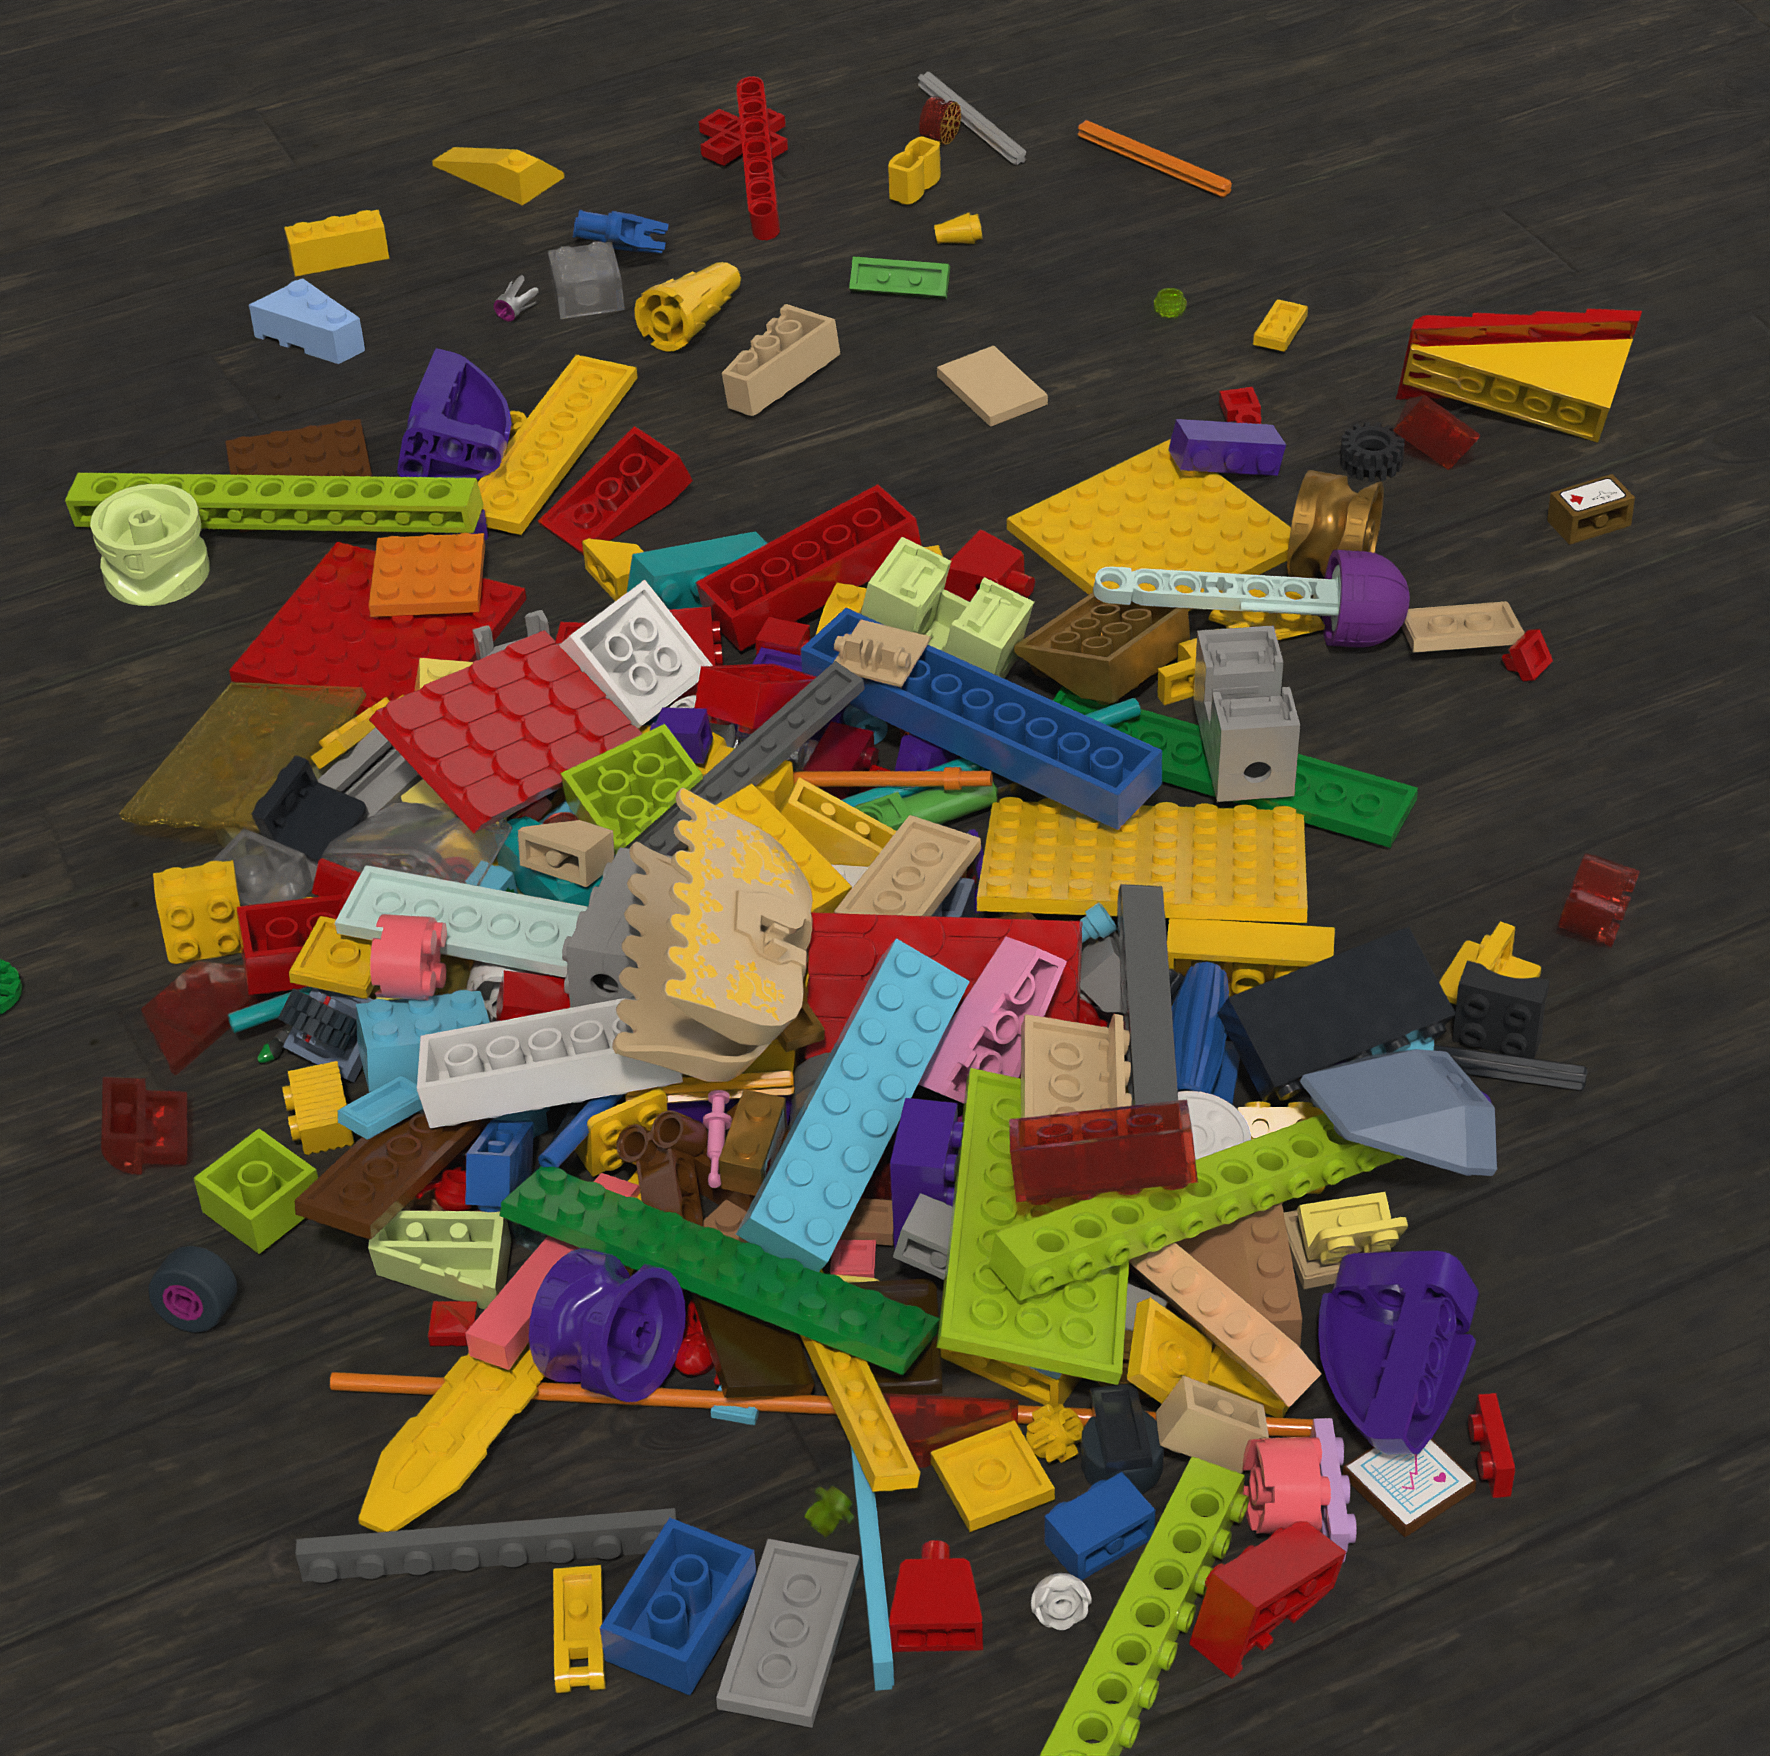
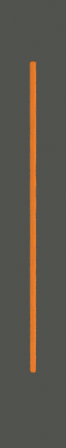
M332 1372L330 1389L335 1391L434 1395L445 1381L443 1377ZM540 1382L537 1386L538 1392L531 1399L711 1409L714 1405L737 1406L742 1408L755 1407L758 1411L837 1415L829 1397L818 1395L724 1398L722 1391L657 1388L645 1399L636 1402H624L582 1389L581 1384ZM885 1399L894 1418L994 1423H1008L1015 1420L1017 1424H1030L1035 1421L1032 1412L1043 1407ZM1069 1408L1079 1416L1083 1427L1094 1416L1092 1409ZM1145 1411L1157 1421L1156 1412ZM1266 1417L1269 1436L1310 1438L1314 1419Z

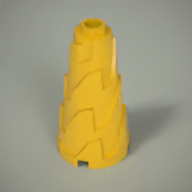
M719 262L696 273L692 271L676 280L670 279L662 284L650 287L642 293V297L638 298L635 304V320L643 337L650 335L655 340L650 344L660 350L668 352L682 348L706 326L705 322L721 310L720 307L738 289L741 284L739 271L736 267L726 262Z

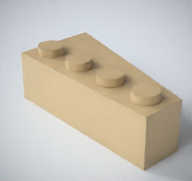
M785 304L780 309L781 316L778 319L772 318L766 324L767 331L763 336L756 335L751 340L752 347L750 350L741 351L722 372L728 408L742 412L745 415L754 416L839 356L840 348L835 319Z

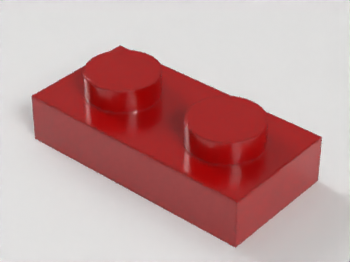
M1496 1393L1479 1394L1477 1396L1475 1414H1469L1468 1417L1471 1441L1479 1442L1481 1450L1478 1452L1477 1457L1479 1475L1481 1480L1488 1479L1492 1498L1511 1497L1515 1465Z

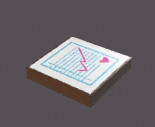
M1432 1438L1418 1455H1387L1372 1447L1343 1466L1342 1474L1348 1475L1350 1484L1404 1537H1407L1473 1493L1477 1482Z

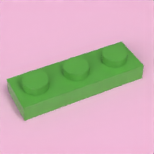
M853 257L849 289L855 292L947 299L950 265L944 263Z

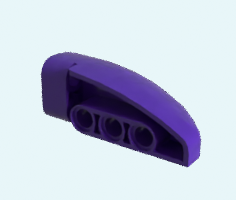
M438 348L435 349L411 406L397 467L400 477L480 479L499 468L508 445L511 430L510 410L506 399L493 381L462 355Z
M1443 1251L1347 1254L1342 1257L1332 1293H1324L1322 1296L1318 1335L1320 1358L1328 1383L1336 1400L1357 1430L1377 1450L1387 1455H1418L1423 1450L1445 1418L1465 1375L1476 1344L1473 1335L1465 1333L1470 1329L1479 1291L1462 1263L1455 1256Z

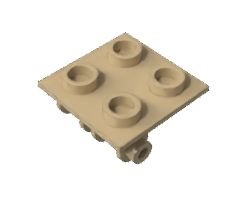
M860 619L851 635L837 636L834 650L838 651L839 654L834 661L859 677L902 687L930 642L931 636Z

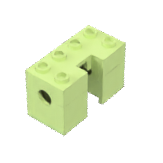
M901 537L868 582L861 614L886 626L931 636L928 645L1001 678H1005L1017 661L1018 655L1014 653V646L1024 638L1034 601L985 577L981 581L979 590L970 602L944 590L951 561Z

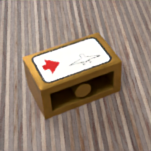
M1613 474L1551 492L1547 521L1569 545L1631 526L1635 497Z
M743 1089L719 1158L722 1189L756 1196L780 1150L787 1129L786 1100L784 1097Z

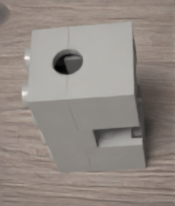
M1274 626L1197 631L1193 702L1217 802L1289 797L1295 794L1300 722L1290 687H1282L1281 696L1283 659Z
M620 847L612 863L608 862L606 864L603 880L599 887L595 886L592 889L589 905L586 911L579 913L576 929L572 937L567 936L564 941L562 959L567 962L568 966L564 991L566 994H569L570 1008L634 996L621 985L619 974L626 967L638 968V965L634 960L626 956L621 944L627 936L641 937V934L626 921L624 913L629 905H644L641 899L630 892L627 881L635 873L646 875V872L630 858V849Z

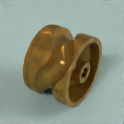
M1309 470L1306 473L1297 497L1290 531L1287 558L1289 577L1315 578L1320 570L1325 577L1328 561L1333 550L1375 553L1383 510L1384 489L1382 482H1377L1357 493L1352 491L1348 485L1347 476Z

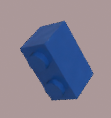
M1123 1472L1108 1480L1096 1482L1084 1494L1070 1502L1059 1503L1049 1514L1045 1515V1545L1066 1570L1080 1580L1089 1577L1149 1542L1155 1530V1509Z

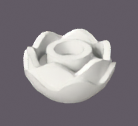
M1056 1573L1047 1576L1038 1583L1031 1597V1610L1039 1621L1046 1627H1053L1058 1630H1066L1074 1623L1083 1620L1088 1613V1605L1091 1604V1595L1084 1582L1067 1573Z

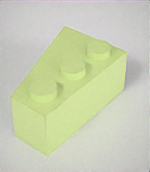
M400 1211L381 1231L369 1240L368 1249L377 1275L456 1301H477L478 1308L485 1310L506 1285L511 1247V1235L507 1220L499 1216L500 1212Z

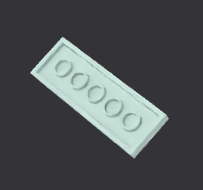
M366 865L338 915L335 926L337 934L373 940V938L381 939L383 927H376V924L382 914L434 917L437 922L445 923L447 927L446 944L444 947H440V954L566 977L568 966L567 962L562 959L563 944L567 936L572 937L576 929L578 915L581 911H586L587 907Z

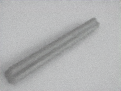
M931 72L919 75L918 79L920 81L918 86L945 109L951 105L953 115L955 110L959 109V106L952 103L957 102L961 108V122L1013 165L1026 161V150ZM960 110L955 114L956 118L960 114Z

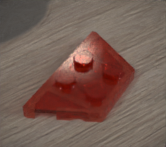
M197 961L142 1007L141 1012L145 1024L154 1035L155 1043L160 1052H163L168 1062L171 1073L177 1075L231 1028L227 1014L258 1004L269 994H248L244 965Z

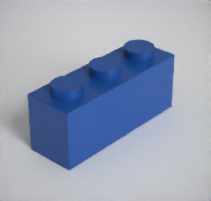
M491 1120L466 1153L465 1205H478V1209L481 1211L498 1212L501 1209L502 1200L531 1175L533 1168L534 1122Z

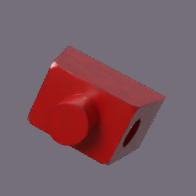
M979 530L950 559L951 564L944 590L967 601H971L975 596L984 577L1025 598L1029 597L1033 592L1035 578L1024 574V554L1022 551L983 530Z
M928 1541L921 1547V1559H906L901 1562L890 1614L892 1652L983 1650L982 1614L970 1562L965 1558H950V1547L943 1541Z

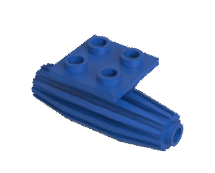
M1199 962L1194 967L1190 966L1172 1005L1178 1092L1197 1091L1212 1094L1233 1105L1240 1056L1232 1041H1226L1227 1031L1217 1014L1229 997L1228 977L1225 970H1221L1217 964Z

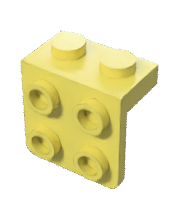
M1386 1192L1303 1204L1297 1208L1307 1260L1321 1258L1322 1264L1341 1262L1342 1257L1352 1253L1391 1252L1390 1247L1395 1246L1408 1228L1406 1217L1391 1219Z

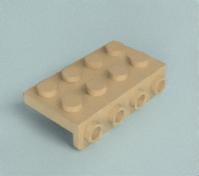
M1025 1014L1021 1024V1154L1116 1169L1122 1152L1129 1151L1133 1135L1132 1126L1126 1125V1120L1131 1110L1132 1096L1130 1093H1125V1087H1127L1130 1078L1131 1064L1128 1061H1124V1056L1129 1047L1130 1032L1129 1030H1124L1123 1015L1113 1014L1109 1028Z

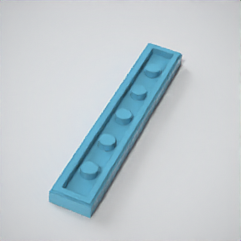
M850 1444L875 1691L889 1690L894 1686V1671L875 1491L872 1492Z

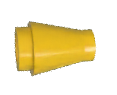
M968 212L942 224L934 225L938 244H975L976 240H982V229L978 214L971 215Z

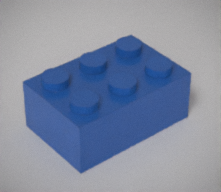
M669 1517L600 1626L605 1661L691 1695L749 1599L756 1577L754 1550Z

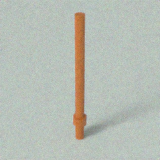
M945 767L944 771L793 772L794 784L800 777L816 787H944V790H961L962 787L992 786L993 782L992 771H962L961 767Z

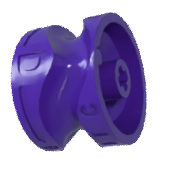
M580 1248L567 1253L552 1266L545 1276L532 1306L529 1322V1344L535 1365L546 1378L557 1382H581L582 1389L624 1402H636L645 1399L663 1383L676 1361L677 1353L682 1344L686 1311L681 1286L669 1271L660 1267L644 1264L630 1277L623 1263L612 1254L589 1248Z

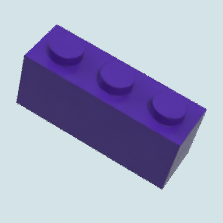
M1176 419L1168 451L1180 470L1278 476L1286 444L1273 425Z

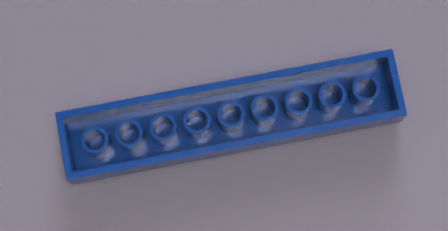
M845 608L800 649L802 672L818 676L828 668L839 654L838 651L834 650L837 636L851 635L860 619L878 624L882 623L849 608ZM927 645L902 687L862 678L865 690L849 703L853 707L1117 830L1162 785L1161 749L930 645Z

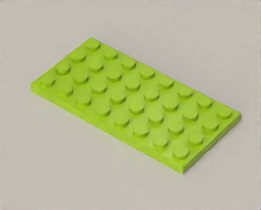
M970 1068L966 1081L962 1117L964 1128L958 1153L937 1348L1118 1385L1123 1369L1129 1260L1121 1265L1108 1267L1092 1273L1084 1279L1068 1282L1044 1294H1037L1021 1301L1015 1297L989 1264L995 1232L1133 1183L1132 1148L1130 1146L1128 1152H1122L1116 1169L1021 1154V1079ZM1130 1115L1126 1120L1127 1126H1130Z

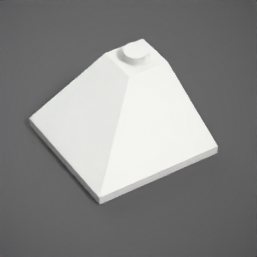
M646 580L603 610L559 645L581 668V672H585L607 695L606 698L610 699L632 722L631 724L635 725L638 729L658 714L662 707H667L699 682L701 666H713Z

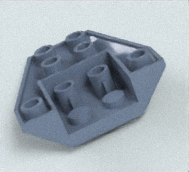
M1415 1049L1374 1054L1305 1074L1299 1081L1311 1095L1312 1103L1323 1110L1334 1124V1130L1346 1140L1466 1176H1493L1497 1170L1495 1107L1447 1052Z

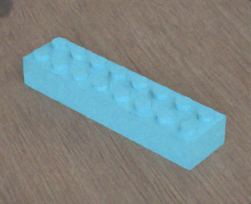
M897 938L893 941L879 959L735 1235L749 1243L760 1246L763 1251L782 1259L791 1258L798 1260L804 1267L819 1272L828 1263L901 1118L905 1098L912 1097L970 981Z

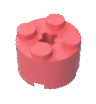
M382 914L376 924V927H383L381 939L373 938L370 957L372 985H377L381 988L375 992V995L381 998L428 1000L429 996L432 997L434 995L435 988H443L445 985L446 966L444 963H440V947H444L446 944V924L437 922L434 917Z
M1318 1437L1251 1439L1247 1442L1243 1458V1470L1251 1471L1249 1486H1244L1243 1495L1249 1496L1246 1517L1251 1530H1257L1256 1534H1273L1277 1529L1281 1527L1286 1529L1297 1521H1307L1317 1530L1321 1531V1505L1330 1504L1331 1487L1329 1478L1320 1474L1319 1465L1322 1460V1447Z

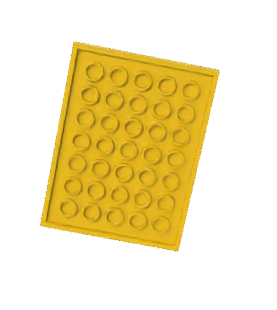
M1005 797L999 803H992L977 893V911L1086 915V910L1100 902L1110 916H1117L1120 884L1162 886L1165 918L1307 923L1304 815L1297 814L1296 809L1289 806H1278L1273 810L1257 809L1251 805L1218 808L1213 804L1203 803L1195 807H1179L1175 803L1162 802L1155 806L1142 805L1117 830L1050 798L1042 799L1039 802H1023L1020 798Z

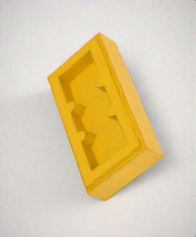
M1279 299L1276 300L1255 332L1253 345L1285 352L1307 318L1308 306Z

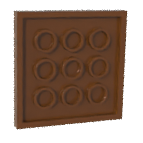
M360 419L351 421L341 420L337 423L320 426L310 425L301 429L274 431L269 434L252 437L242 436L225 441L231 475L372 477ZM239 529L240 533L254 531L252 529Z

